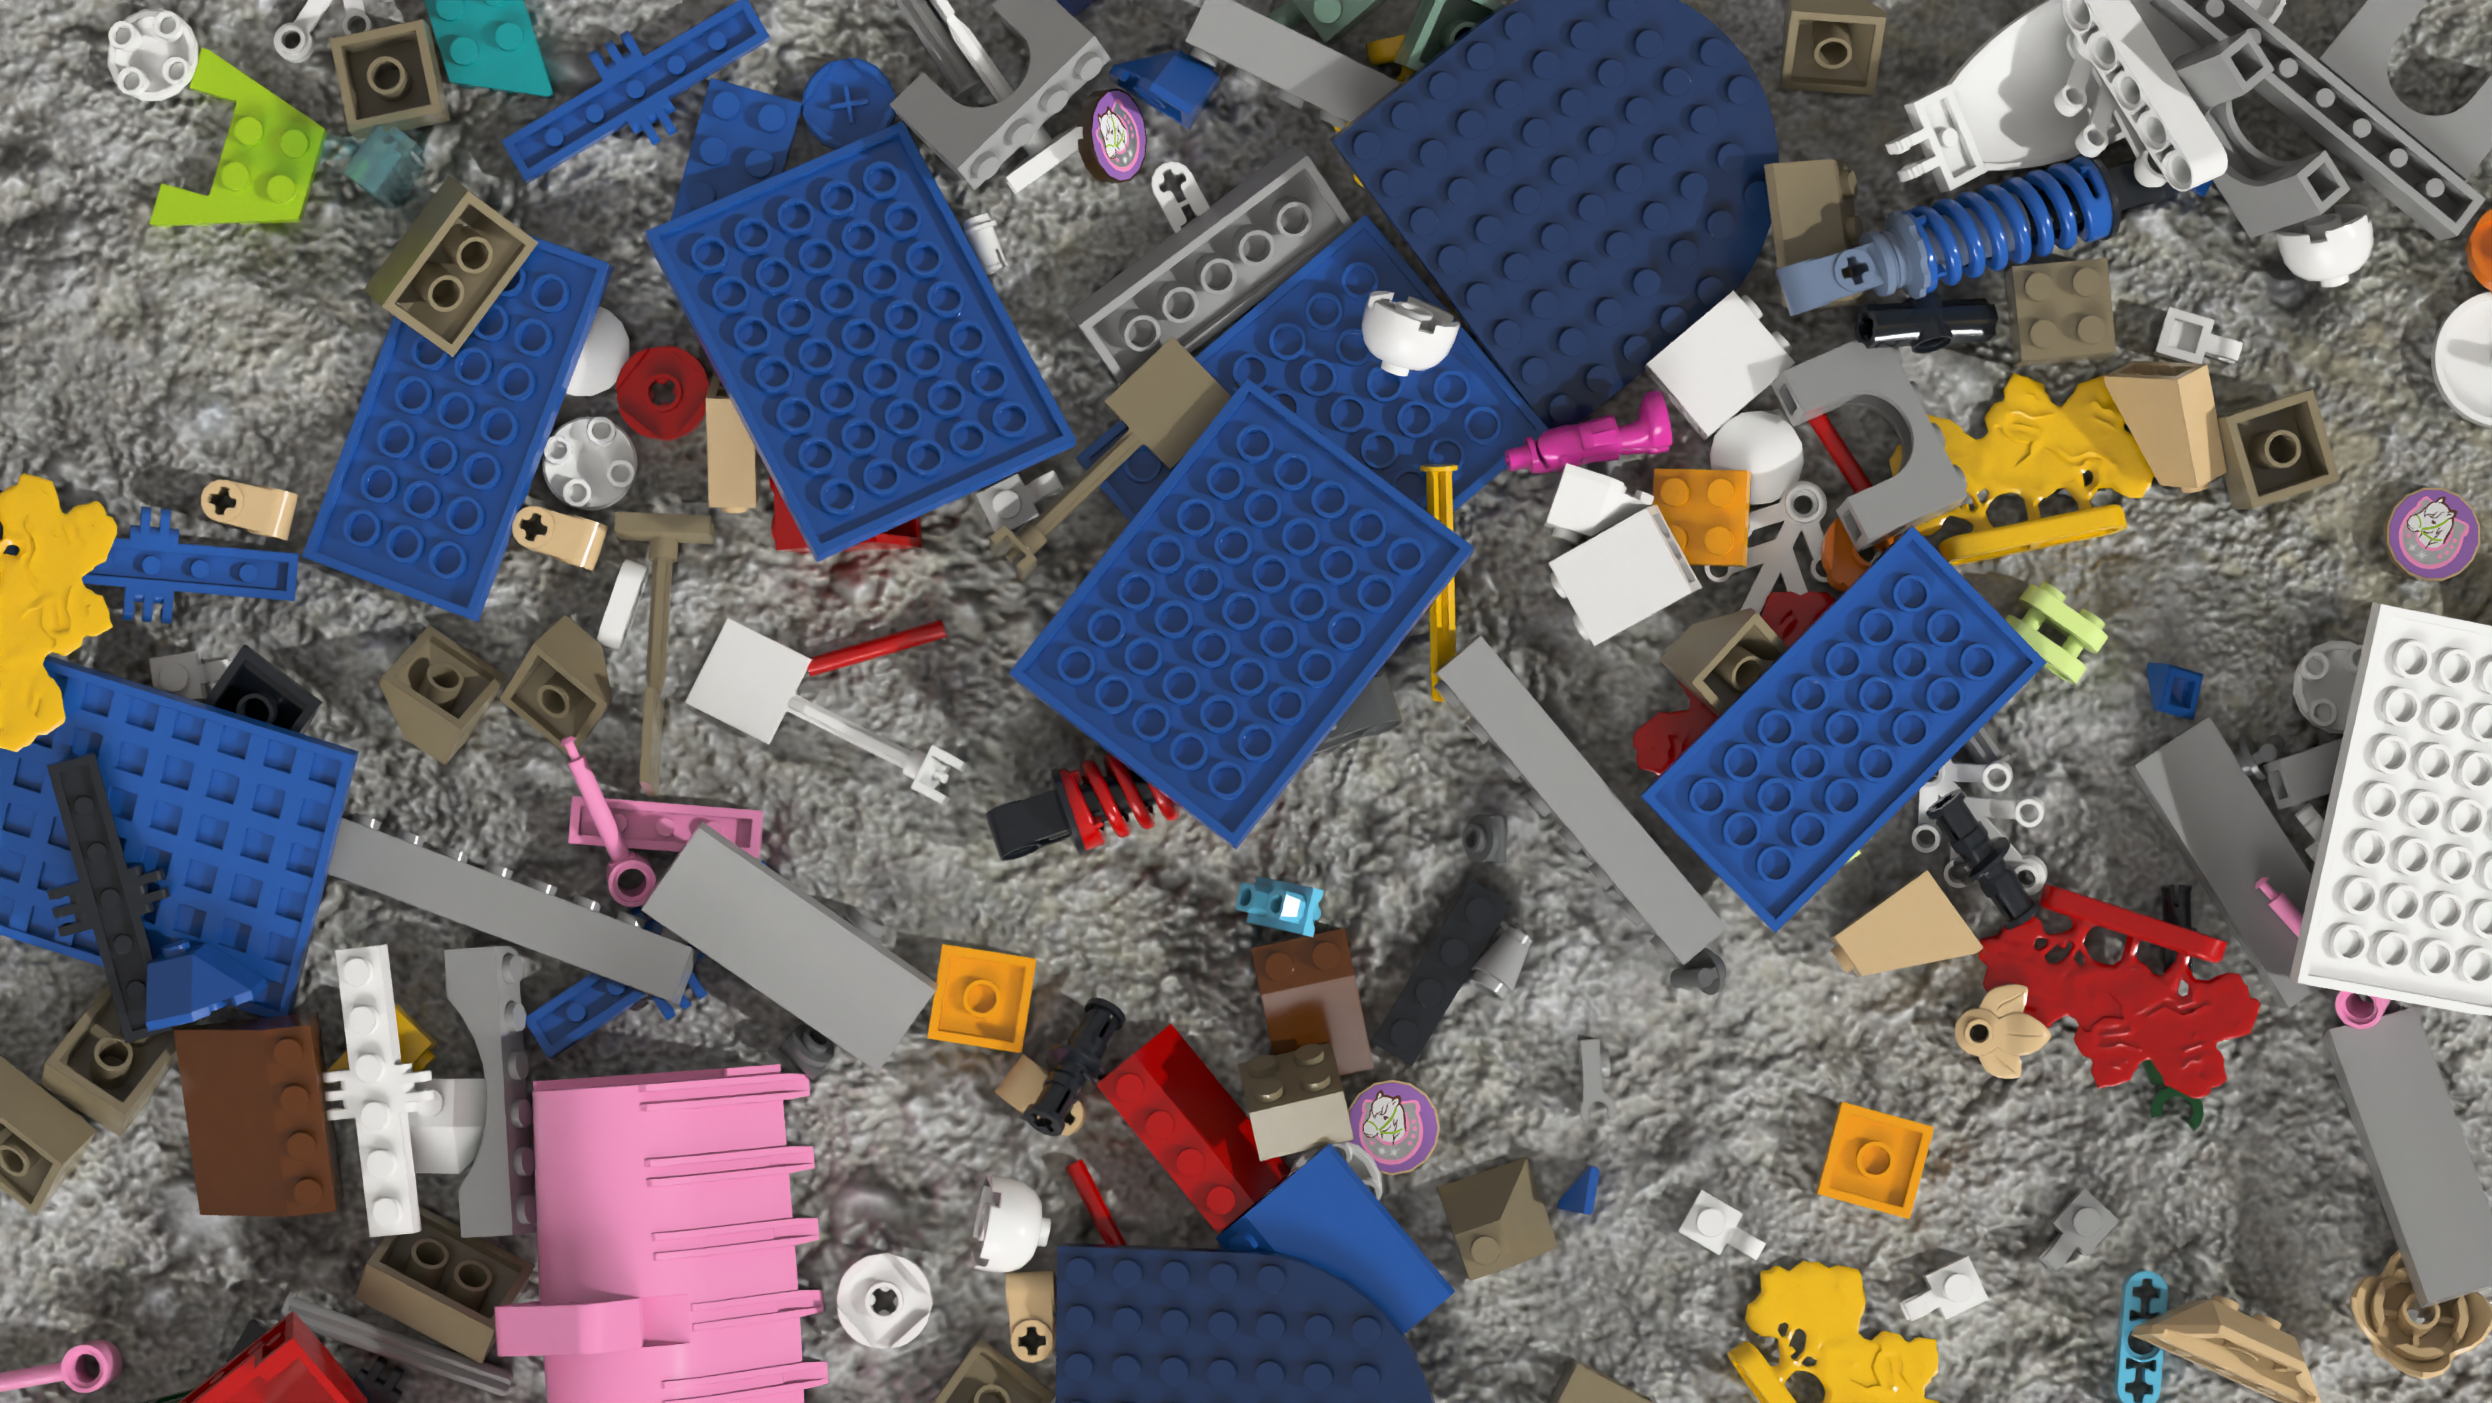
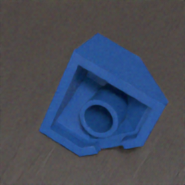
M1181 50L1113 65L1109 72V78L1112 83L1189 130L1220 83V75L1214 71L1216 67L1191 55H1187Z
M179 940L166 944L160 948L162 953L147 964L146 1026L148 1032L194 1022L210 1016V1012L226 1006V999L231 998L232 1005L235 1006L253 1000L267 988L266 980L263 976L207 942L190 946L189 940Z

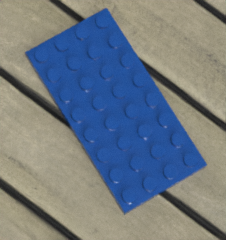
M531 236L538 242L537 246L454 357L394 316L301 557L478 622L511 538L513 521L516 514L522 509L614 266Z
M1910 526L1639 797L1772 932L1776 933L2047 662L1913 526Z

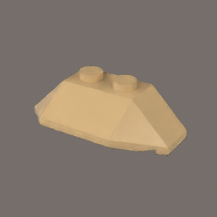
M2212 1295L2211 1299L2191 1301L2134 1326L2132 1336L2281 1403L2321 1402L2296 1338L2281 1331L2282 1324L2275 1319L2261 1314H2254L2252 1318L2239 1312L2240 1305L2231 1299Z

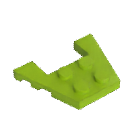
M201 47L198 65L189 88L194 92L236 103L209 196L161 183L149 224L157 228H171V226L189 225L198 227L212 226V224L240 223L242 225L302 222L328 131L209 49Z

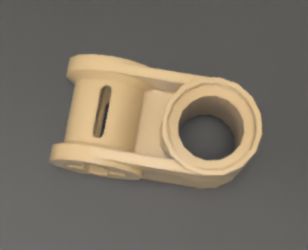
M216 480L204 488L201 495V506L203 512L210 519L223 525L245 529L246 532L288 541L298 494L262 485L252 486L230 480ZM227 490H229V496L236 500V505L234 508H226L224 515H221L222 509L215 505L216 497H224Z
M529 506L521 509L516 514L512 524L514 538L527 549L554 557V560L593 572L595 571L608 529L607 525L572 514L565 515L538 506ZM536 516H541V524L547 527V532L545 536L536 535L534 541H529L530 534L523 530L525 522L533 523Z
M1022 1054L994 1092L1024 1114L1027 1106L1036 1102L1049 1072L1028 1056ZM1078 1099L1077 1103L1073 1104L1074 1106L1070 1112L1075 1117L1074 1122L1071 1125L1065 1123V1129L1061 1135L1068 1136L1082 1128L1086 1120V1109L1080 1099Z
M1055 1271L1006 1272V1304L1010 1321L1012 1351L1024 1362L1035 1363L1045 1360L1053 1353L1056 1347L1055 1313L1057 1312V1289ZM1030 1327H1036L1037 1334L1046 1337V1345L1038 1347L1037 1355L1031 1354L1030 1347L1022 1346L1021 1338L1029 1335Z

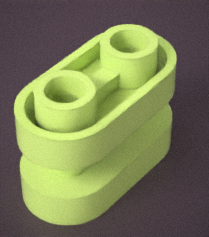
M2043 581L2039 587L2029 584L2018 600L2028 612L2022 620L2012 615H2007L2005 620L2047 662L2043 667L2064 681L2076 685L2087 669L2077 657L2083 648L2095 654L2099 652L2108 639V636L2102 631L2106 624L2096 615L2085 609H2081L2077 613L2064 604L2066 596L2049 583ZM2043 622H2046L2067 637L2061 647L2038 632Z

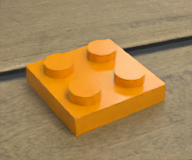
M1654 468V500L1652 506L1657 504L1690 566L1747 567L1751 472L1747 470Z
M942 944L936 980L938 986L934 993L927 1039L1022 1053L1037 959Z
M1840 1101L1815 1193L1910 1219L1934 1127Z

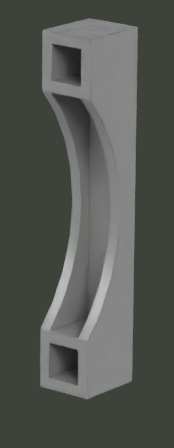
M518 945L444 950L447 999L461 1014L475 1039L483 1063L487 1088L486 1122L481 1146L469 1174L458 1189L461 1238L506 1236L535 1232L534 1222L537 1218L536 1199L532 1193L531 1177L535 1166V1158L529 1143L528 1126L532 1119V1109L526 1094V1077L529 1072V1061L524 1052L523 1044L526 1012L521 1004L520 982L523 977V964L518 956Z

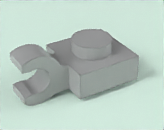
M1600 1039L1577 1040L1580 1087L1582 1088V1101L1579 1107L1580 1117L1584 1122L1590 1121L1589 1108L1594 1102L1600 1101L1607 1108V1119L1615 1120L1617 1114L1615 1101L1602 1090V1077L1610 1076L1609 1049L1600 1048Z
M2081 1188L2050 1222L2059 1234L2037 1258L2051 1271L2053 1269L2058 1271L2072 1255L2075 1248L2084 1256H2088L2116 1226L2119 1220L2085 1188Z

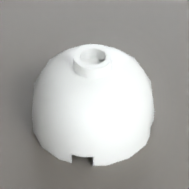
M2359 204L2334 205L2335 213L2323 214L2275 231L2278 247L2285 265L2294 275L2302 279L2320 281L2322 287H2335L2349 281L2348 275L2359 270L2370 257L2374 244L2372 223L2366 206Z
M1374 291L1370 293L1363 313L1362 333L1369 351L1377 358L1383 360L1381 364L1382 369L1395 375L1408 376L1409 370L1424 371L1436 366L1448 355L1460 327L1459 321L1453 322L1454 316L1436 305L1410 296L1407 302H1392L1394 292Z
M989 1174L987 1179L990 1186H983L973 1237L982 1241L981 1252L972 1251V1267L991 1272H1010L1026 1265L1032 1259L1037 1246L1046 1247L1051 1220L1050 1218L1042 1217V1203L1033 1189L1023 1182Z

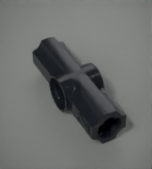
M1927 293L1923 298L1913 299L1911 297L1902 303L1864 305L1857 311V321L1854 330L1858 343H1863L1867 349L1911 346L1912 352L1924 354L1938 351L1954 343L1987 342L1996 335L1995 328L1999 318L1995 304L1988 303L1986 298L1942 300L1941 295L1938 293Z

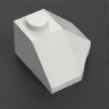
M1566 463L1562 472H1560L1544 526L1553 529L1551 537L1578 545L1580 538L1590 540L1639 511L1652 506L1654 496L1636 490L1635 495L1628 493L1624 483L1617 479Z
M432 1078L431 1081L416 1082L415 1091L433 1089L434 1100L417 1102L418 1111L408 1112L415 1173L460 1174L474 1161L481 1146L487 1108L485 1078Z

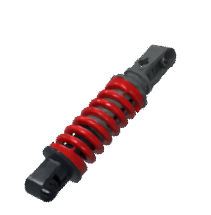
M1387 676L1374 677L1338 721L1337 728L1330 731L1304 766L1314 763V754L1363 737L1388 732L1403 723ZM1107 753L1104 758L1106 776L1103 777L1096 763L1089 759L1083 761L1080 766L1081 777L1078 769L1069 771L1066 768L1059 770L1054 768L1051 769L1053 790L1024 800L997 806L988 811L985 816L1000 860L1009 861L1024 857L1040 848L1069 838L1079 855L1087 853V850L1105 844L1107 837L1105 821H1109L1118 837L1125 838L1131 834L1129 813L1133 812L1139 825L1143 829L1148 830L1155 826L1156 819L1153 805H1158L1162 815L1168 821H1174L1179 818V806L1130 768L1127 769L1126 765L1113 755Z

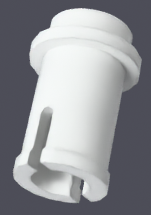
M985 213L962 222L963 233L968 239L986 275L1009 267L994 231V227L997 226L996 220L991 221L989 214Z

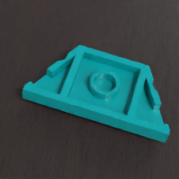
M424 0L445 69L452 85L471 88L482 87L510 94L515 92L535 95L543 99L555 98L525 0Z

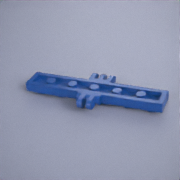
M738 0L643 56L628 30L620 34L624 46L629 50L623 55L620 54L612 39L604 44L613 59L608 64H604L601 54L596 49L589 52L588 56L603 81L501 140L527 184L628 124L635 135L644 130L653 146L661 142L652 126L659 120L669 136L678 132L668 116L676 111L670 99L771 40L748 0Z
M141 506L140 525H130L129 539L115 537L106 562L95 566L92 571L82 577L83 584L124 587L122 620L132 621L135 612L134 602H143L142 622H152L153 603L162 604L160 610L161 623L171 624L174 591L295 601L299 554L178 543L179 529L170 528L171 509L161 508L159 527L150 526L151 507ZM10 545L7 546L4 554L17 555L20 550L18 546Z
M640 906L630 910L633 916L646 920L644 930L661 935L665 926L653 918L649 920L646 914L641 911L642 908ZM688 943L687 946H690V947H692V948L698 950L697 948H695L694 946H692L690 943ZM700 951L695 965L708 956ZM692 970L687 985H690L692 992L700 1000L708 995V993ZM591 973L526 1016V1025L548 1059L552 1060L650 994ZM685 992L679 1004L683 1010L692 1005ZM650 995L667 1021L676 1016L673 1007L668 1001Z

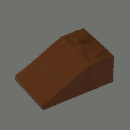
M1345 928L1314 934L1313 937L1305 936L1251 948L1273 1055L1296 1051L1301 1046L1307 1044L1321 1045L1331 1042L1339 1076L1374 1068Z

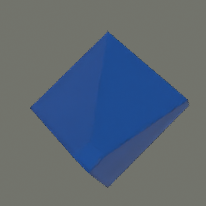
M2148 662L2146 671L2153 710L2194 720L2203 674L2170 664Z
M1592 1165L1585 1167L1560 1197L1557 1209L1586 1215L1593 1213L1600 1172L1598 1167Z

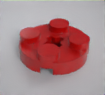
M675 346L647 348L638 351L630 357L619 372L616 383L618 408L624 421L638 434L651 440L672 442L692 433L706 418V396L710 382L704 367L689 352ZM669 381L674 383L675 387L672 393L676 397L671 404L665 401L660 406L654 404L653 401L656 394L651 390L653 385L659 383L664 386Z

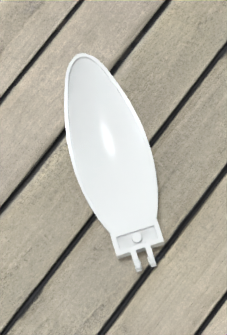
M2046 0L2020 15L1979 47L1955 72L1946 85L1940 86L1904 105L1914 131L1901 135L1885 144L1887 151L1891 155L1901 154L1909 150L1910 147L1920 143L1926 158L1903 166L1901 170H1898L1897 174L1900 182L1912 180L1931 170L1939 191L1942 193L1951 191L1986 172L2037 167L2070 159L2080 154L2075 140L2078 134L2088 126L2100 87L2091 72L2084 90L2088 101L2086 106L2077 115L2072 117L2065 116L2055 107L2054 98L2067 85L2074 62L2066 46V39L2071 29L2063 15V0ZM2130 0L2170 64L2179 56L2203 48L2149 4L2151 0ZM2244 0L2272 24L2276 22L2286 4V0ZM2067 96V99L2071 103L2075 104L2074 100L2071 97ZM2112 114L2107 131L2109 144L2125 138L2114 114ZM2088 137L2089 141L2092 144L2096 145V142L2092 138Z

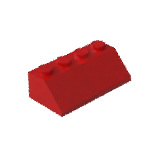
M1169 1024L1097 1083L1098 1088L1217 1234L1254 1205L1291 1172L1281 1157L1260 1161L1250 1119L1172 1024Z

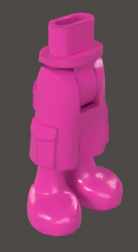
M1660 390L1647 392L1643 396L1642 403L1639 405L1637 420L1624 426L1618 427L1614 416L1611 414L1583 423L1565 424L1544 431L1536 440H1533L1531 436L1525 437L1523 446L1505 451V462L1508 471L1512 472L1529 468L1531 473L1555 471L1560 473L1566 463L1578 467V465L1593 462L1619 460V455L1660 454L1668 452L1669 446L1672 445V432L1662 392Z

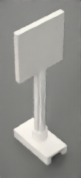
M928 0L945 24L947 23L953 40L997 103L1010 96L1014 91L971 30L954 15L955 11L947 0ZM1042 125L1033 134L1029 142L1023 145L1029 156L1020 161L1004 178L1014 195L1078 151V139H1083V126L1070 128L1052 139Z
M727 618L685 701L686 704L767 744H770L785 713L790 712L903 768V774L914 779L910 787L911 789L947 806L950 797L940 793L939 789L942 783L945 784L949 777L947 773L950 767L964 772L967 763L933 745L928 754L918 749L910 751L799 696L797 689L812 659Z

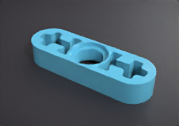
M2148 1270L2132 1272L2125 1278L2122 1284L2114 1376V1392L2121 1403H2156L2160 1396L2164 1350L2153 1345L2148 1352L2137 1354L2128 1345V1336L2134 1329V1326L2148 1320L2145 1318L2129 1319L2130 1310L2139 1313L2141 1310V1299L2133 1296V1287H2140L2143 1279L2148 1278L2149 1286L2156 1288L2157 1294L2156 1297L2148 1298L2146 1313H2156V1316L2167 1312L2168 1288L2166 1282L2160 1275ZM2126 1358L2138 1362L2152 1361L2151 1370L2144 1367L2141 1368V1381L2149 1384V1392L2141 1393L2139 1401H2133V1394L2125 1391L2126 1383L2134 1382L2136 1367H2126Z

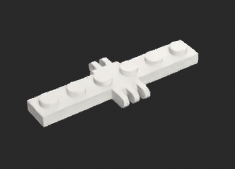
M387 944L335 950L349 1069L322 1072V1081L325 1083L341 1081V1089L324 1092L325 1101L343 1100L344 1108L327 1110V1121L355 1118L370 1238L417 1233L422 1231L408 1112L418 1111L417 1102L434 1100L433 1089L415 1091L416 1082L432 1080L431 1070L413 1072L412 1063L401 1062Z

